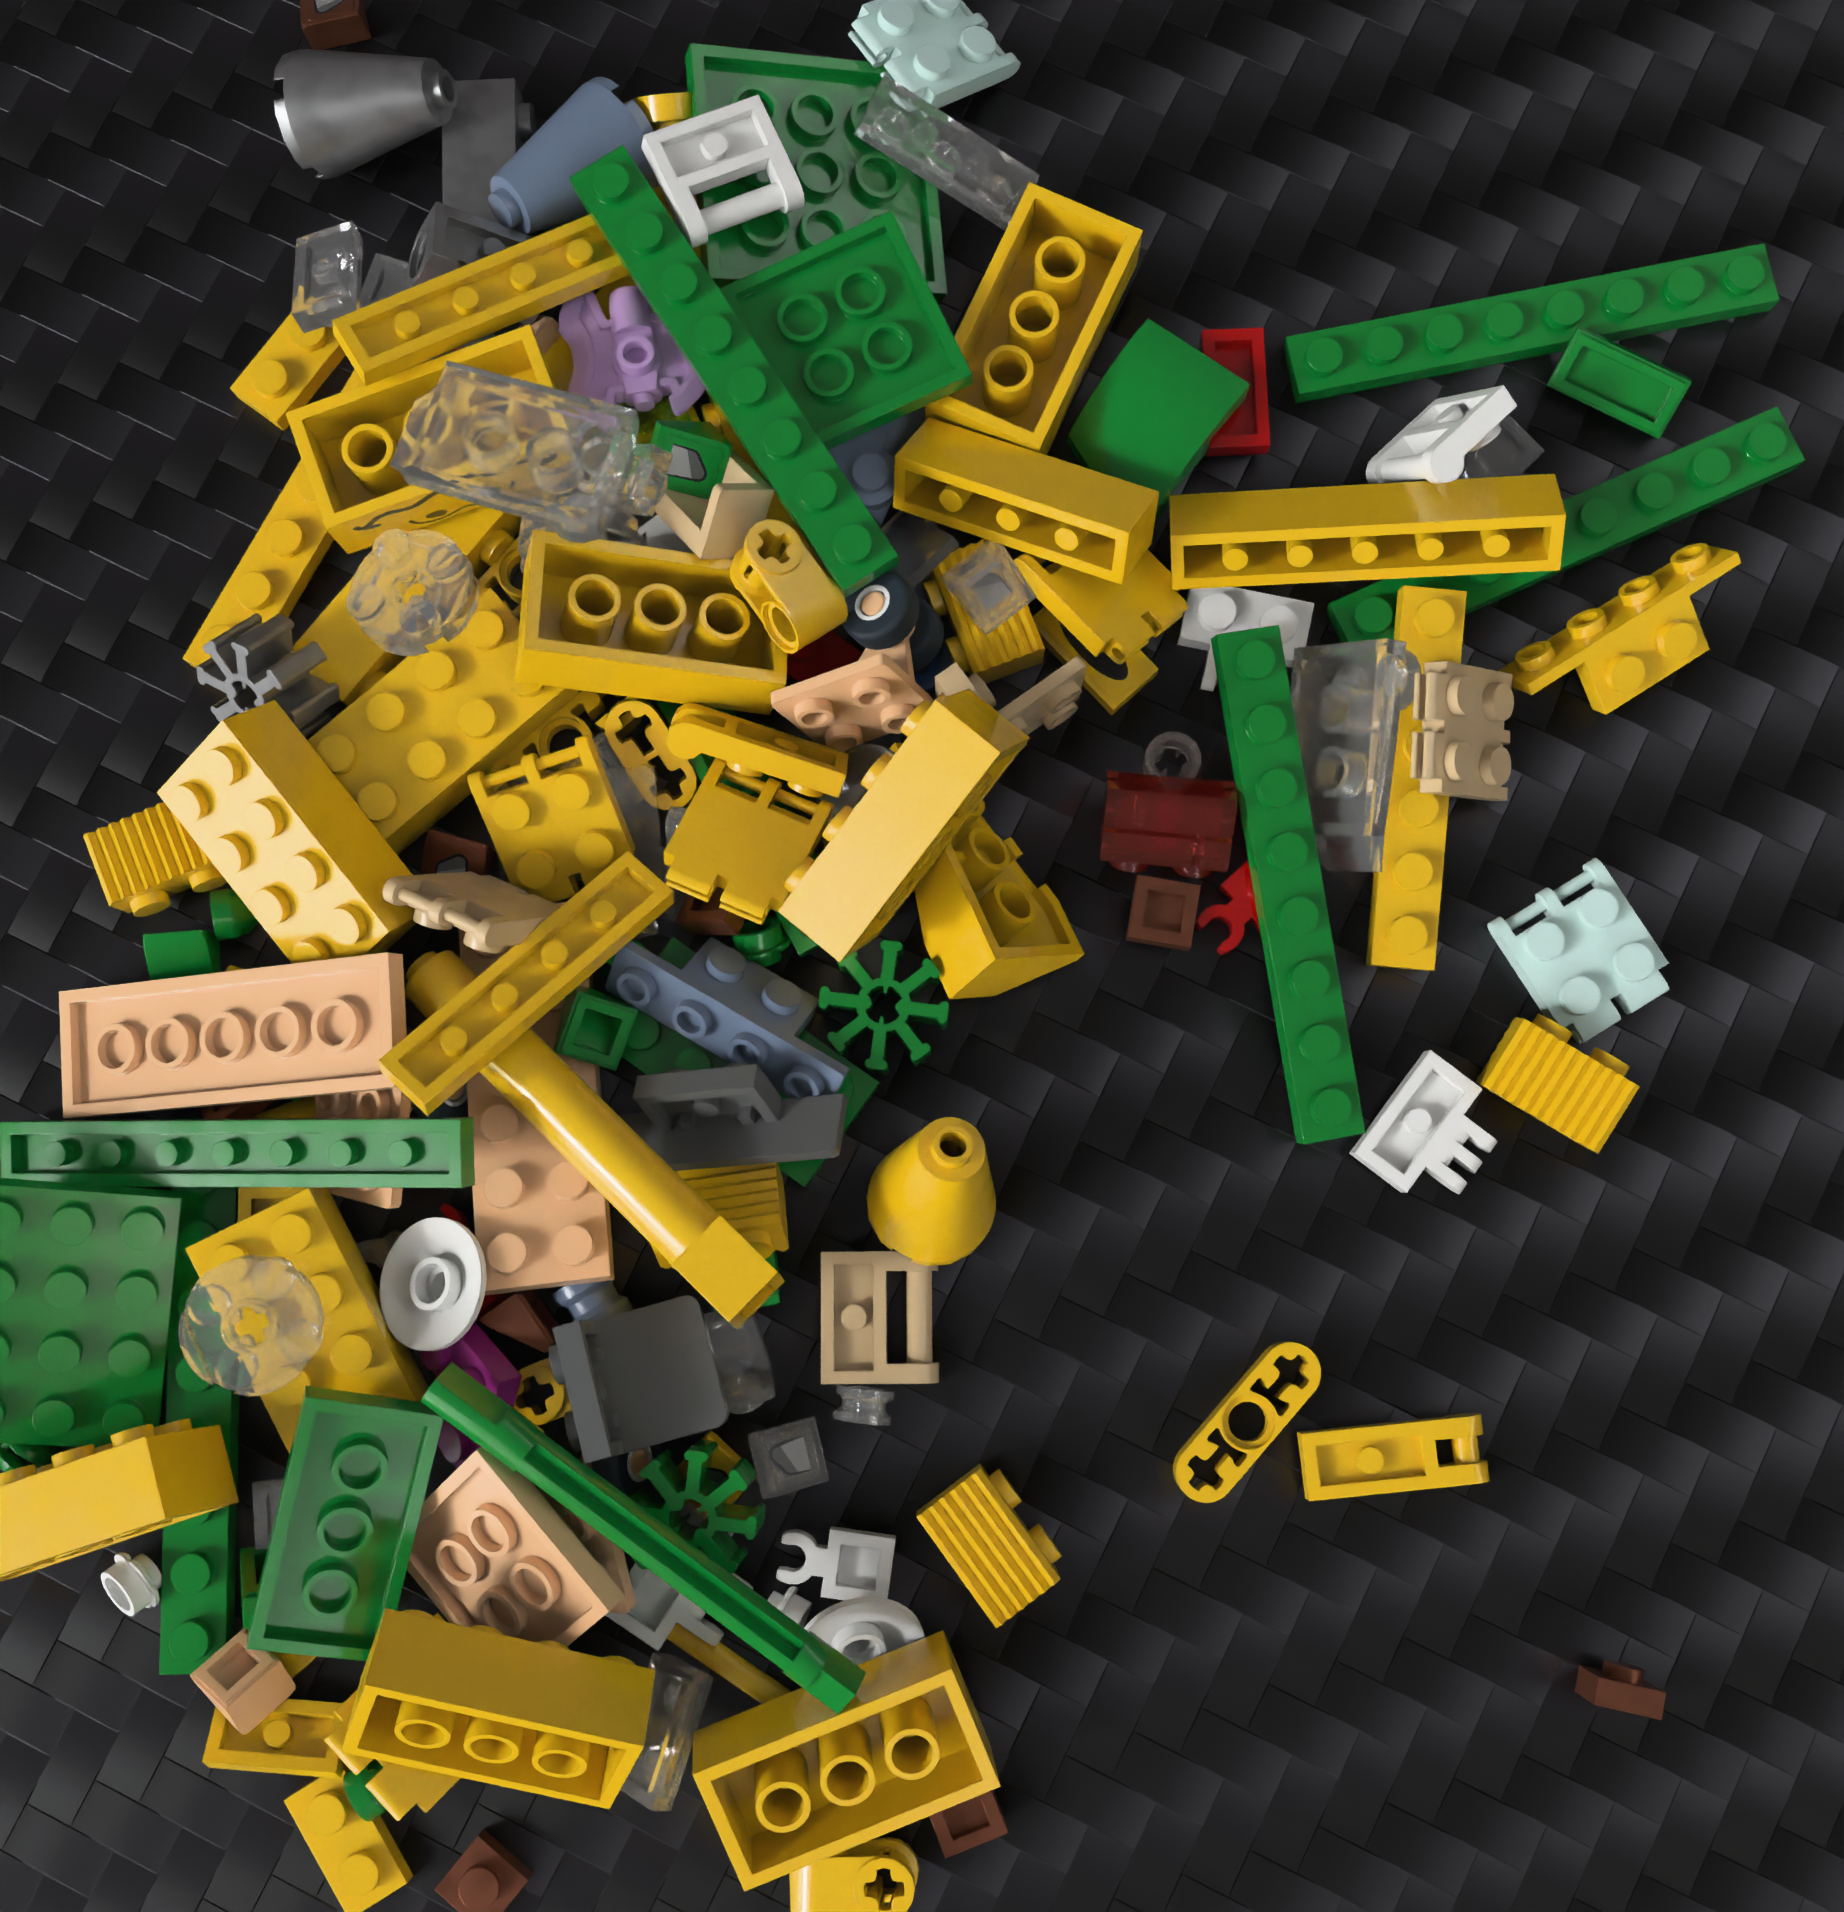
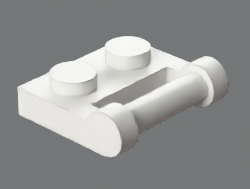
M759 95L643 135L641 148L674 215L676 225L692 248L706 244L708 242V235L778 209L786 214L804 206V192L799 178ZM765 169L771 184L699 210L693 195Z
M1504 385L1435 399L1371 458L1366 468L1368 483H1397L1427 479L1431 483L1439 484L1456 480L1464 468L1463 456L1468 451L1473 452L1484 447L1496 438L1501 432V427L1498 423L1514 410L1517 404Z

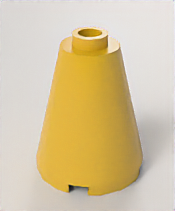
M955 1117L937 1119L891 1151L878 1164L871 1177L866 1197L869 1221L882 1244L891 1251L895 1249L899 1253L912 1258L911 1262L923 1266L949 1265L972 1254L984 1240L993 1224L996 1198L984 1140L972 1124Z

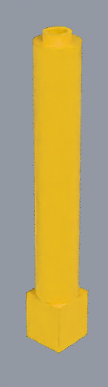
M451 950L442 951L438 954L434 951L427 952L419 957L406 973V980L408 982L405 986V997L428 1019L478 976ZM531 1028L525 1031L479 1071L737 1330L785 1282L782 1276Z

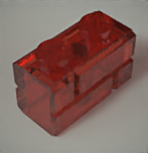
M1107 770L1099 835V860L1111 861L1110 863L1114 868L1125 872H1142L1148 869V865L1174 867L1173 869L1177 874L1189 878H1205L1211 875V871L1227 872L1237 812V795L1234 782Z

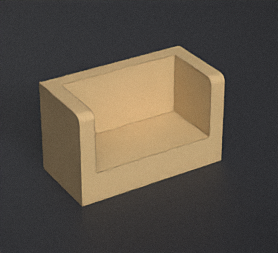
M732 449L723 481L713 487L710 499H702L644 483L642 479L637 494L700 559L733 558L744 547V541L750 528L757 522L766 519L774 489Z

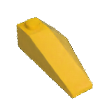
M894 743L888 749V754L893 756L903 743ZM983 800L914 889L924 945L932 962L940 971L939 980L943 984L949 999L996 996L1073 963L1084 955L1082 947L1057 897L1046 883L1038 889L1035 887L1016 861L1023 853L1013 839L1009 837L1003 841L982 817L981 814L985 810V802Z

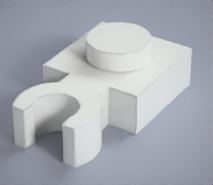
M831 1526L828 1545L818 1544L812 1535L803 1530L792 1529L785 1531L782 1535L781 1543L801 1547L805 1553L806 1560L798 1568L779 1566L776 1578L787 1584H800L811 1576L823 1577L820 1597L844 1601L858 1597L888 1599L896 1535Z

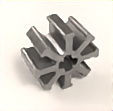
M256 613L203 646L204 652L210 654L211 658L196 667L198 681L202 685L207 683L227 694V697L211 706V711L219 722L273 700H276L304 737H307L332 720L331 715L324 710L339 701L338 685L335 682L329 684L309 673L310 670L326 661L327 657L315 641H312L296 652L293 651L291 628L294 627V622L291 619L278 614L262 623V617Z

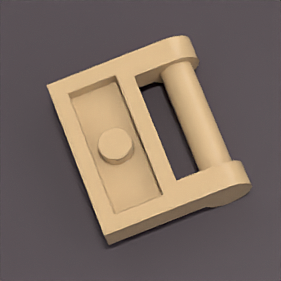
M898 1251L821 1252V1384L939 1383V1363L933 1362L932 1271H938V1265L923 1266L911 1262L912 1258ZM887 1271H906L907 1362L887 1363Z

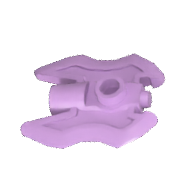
M637 286L620 287L609 295L610 319L606 320L593 291L562 304L559 313L558 331L571 348L574 371L567 392L588 414L606 424L617 426L621 423L622 417L617 403L626 402L630 407L635 406L637 411L646 412L652 410L655 407V403L660 402L663 396L670 395L668 398L673 414L679 416L685 413L703 394L705 387L655 312L652 313L651 306Z

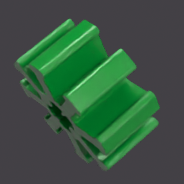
M883 940L880 943L883 955L881 978L872 980L861 966L857 952H854L843 961H837L841 973L844 975L849 974L860 988L859 995L831 992L827 986H823L820 989L819 1007L824 1015L829 1016L832 1012L858 1015V1017L837 1033L833 1031L828 1033L827 1038L837 1053L846 1057L848 1055L847 1049L868 1033H871L873 1035L870 1059H866L865 1066L869 1073L887 1075L889 1073V1067L886 1062L889 1038L898 1037L911 1054L910 1057L914 1066H919L930 1058V1045L921 1043L910 1029V1021L936 1024L939 1029L945 1030L949 1019V1004L946 1001L940 1002L939 1005L911 1002L912 999L930 985L938 986L940 984V971L928 958L924 959L922 962L923 967L900 984L896 981L899 960L904 958L903 946L900 942ZM880 994H884L886 1001H889L891 994L900 999L895 1005L898 1018L887 1024L883 1016L880 1017L879 1023L869 1018L875 1011L871 1000Z
M699 1439L685 1452L684 1457L688 1460L687 1478L670 1458L672 1451L670 1449L663 1450L641 1469L639 1473L641 1478H648L660 1495L645 1493V1490L639 1487L629 1498L701 1551L702 1548L709 1558L732 1574L747 1555V1549L745 1547L739 1548L728 1532L745 1534L748 1540L754 1539L764 1524L766 1506L764 1503H758L756 1507L728 1504L726 1498L736 1490H746L756 1477L755 1469L747 1459L742 1458L729 1472V1475L716 1485L714 1482L709 1481L712 1454L718 1449L716 1441ZM691 1499L702 1505L698 1509V1513L705 1510L708 1513V1516L698 1527L687 1522L691 1516L690 1513L684 1516L681 1514V1510ZM631 1557L640 1569H647L645 1566H643L641 1563H639L637 1560Z

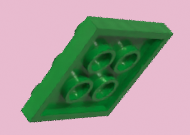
M892 210L719 288L827 450L972 385V373Z

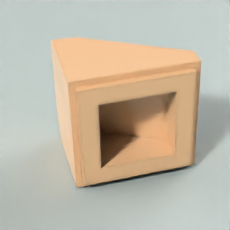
M246 1629L238 1632L190 1674L195 1684L243 1735L254 1729L295 1690V1683L282 1662L271 1651L246 1649L248 1635Z

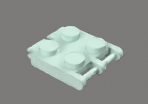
M873 0L862 5L858 18L851 24L855 31L848 33V36L873 67L876 68L884 65L888 72L884 71L880 76L906 108L921 104L927 113L1009 79L1018 71L1021 65L1013 53L1005 54L999 47L994 36L987 30L988 22L982 14H973L962 0Z
M1593 858L1583 865V873L1552 891L1546 887L1536 893V901L1506 920L1502 917H1497L1487 924L1490 934L1543 1015L1561 1026L1567 1027L1573 1033L1572 1036L1578 1044L1588 1041L1621 1020L1619 1012L1611 1002L1612 998H1615L1621 1009L1628 1015L1670 990L1667 982L1659 972V969L1669 964V962L1605 866L1597 858ZM1591 883L1593 886L1592 890L1566 906L1562 905L1560 901ZM1543 912L1546 918L1517 936L1513 933L1514 929Z

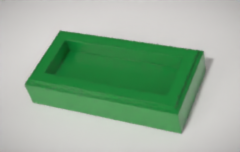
M1578 325L1550 376L1547 386L1659 439L1691 385L1692 379Z

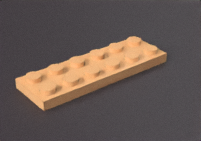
M566 902L555 903V904H558V905L562 906V905H563L564 903H566ZM459 929L460 959L477 976L515 946H504L501 953L478 951L463 943L466 931ZM593 974L583 981L580 986L594 990ZM564 999L530 1027L553 1051ZM556 1053L602 1098L600 1069L598 1065ZM478 1072L467 1082L468 1115L473 1117L475 1185L472 1186L475 1237L481 1246L486 1263L487 1282L485 1295L615 1280L609 1201Z
M386 952L59 991L63 1119H82L398 1088L381 1072L378 1060L407 1036L403 954Z

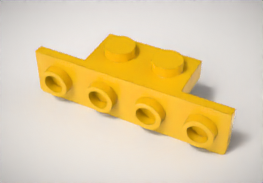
M1696 543L1683 547L1671 556L1670 563L1649 576L1638 577L1625 583L1619 589V595L1602 606L1582 611L1573 616L1567 622V628L1546 641L1535 642L1519 650L1514 657L1515 660L1499 671L1513 674L1512 688L1533 695L1576 668L1592 710L1607 715L1710 650L1690 595L1741 564L1739 554L1735 551L1710 546L1705 543Z

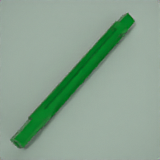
M453 1362L444 1369L428 1388L421 1399L423 1404L514 1472L517 1470L781 1668L783 1674L835 1713L839 1714L856 1695L866 1674L864 1670L812 1631L808 1632L582 1463L544 1434L545 1431Z

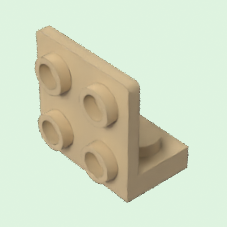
M1076 656L997 712L1026 735L1042 724L1048 730L1057 727L1078 709L1075 701L1082 692L1081 688L1087 666L1079 656ZM956 662L935 676V699L942 693L948 696L970 689L991 707L996 705L995 698L985 682L976 673L967 677Z

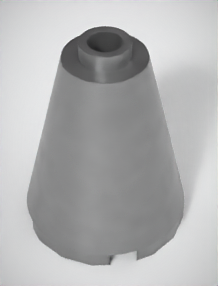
M299 49L282 55L274 72V80L283 79L284 99L274 100V107L284 142L295 161L303 169L313 167L319 172L315 177L322 180L338 177L448 123L458 100L457 88L449 71L443 69L433 58Z

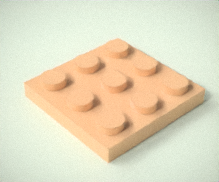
M482 1447L478 1448L423 1502L407 1571L450 1623L466 1627L485 1625L499 1630L506 1636L532 1642L555 1641L568 1646L625 1597L623 1592L610 1578L604 1566L595 1560L566 1525L561 1514L552 1508L533 1483L517 1470L515 1472Z

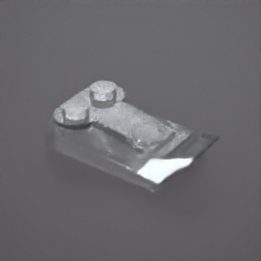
M446 361L437 386L427 394L415 399L390 466L398 470L408 484L551 525V528L559 537L569 542L586 543L600 538L607 532L613 522L632 468L640 423L637 410Z
M1386 638L1294 648L1291 698L1318 857L1326 871L1382 872L1385 830L1399 715L1401 710H1404L1413 702L1414 673H1421L1419 661L1411 651L1406 649V642Z

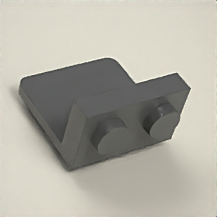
M681 1296L597 1321L578 1320L552 1328L556 1344L549 1346L550 1366L556 1382L559 1385L566 1384L572 1409L565 1413L566 1433L574 1452L582 1451L585 1464L717 1428L727 1421L729 1415L702 1305L696 1297Z

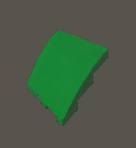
M1148 318L1120 352L1092 393L1069 432L1067 443L1079 463L1086 468L1159 491L1156 522L1167 509L1171 494L1205 456L1211 438L1243 403L1250 384Z

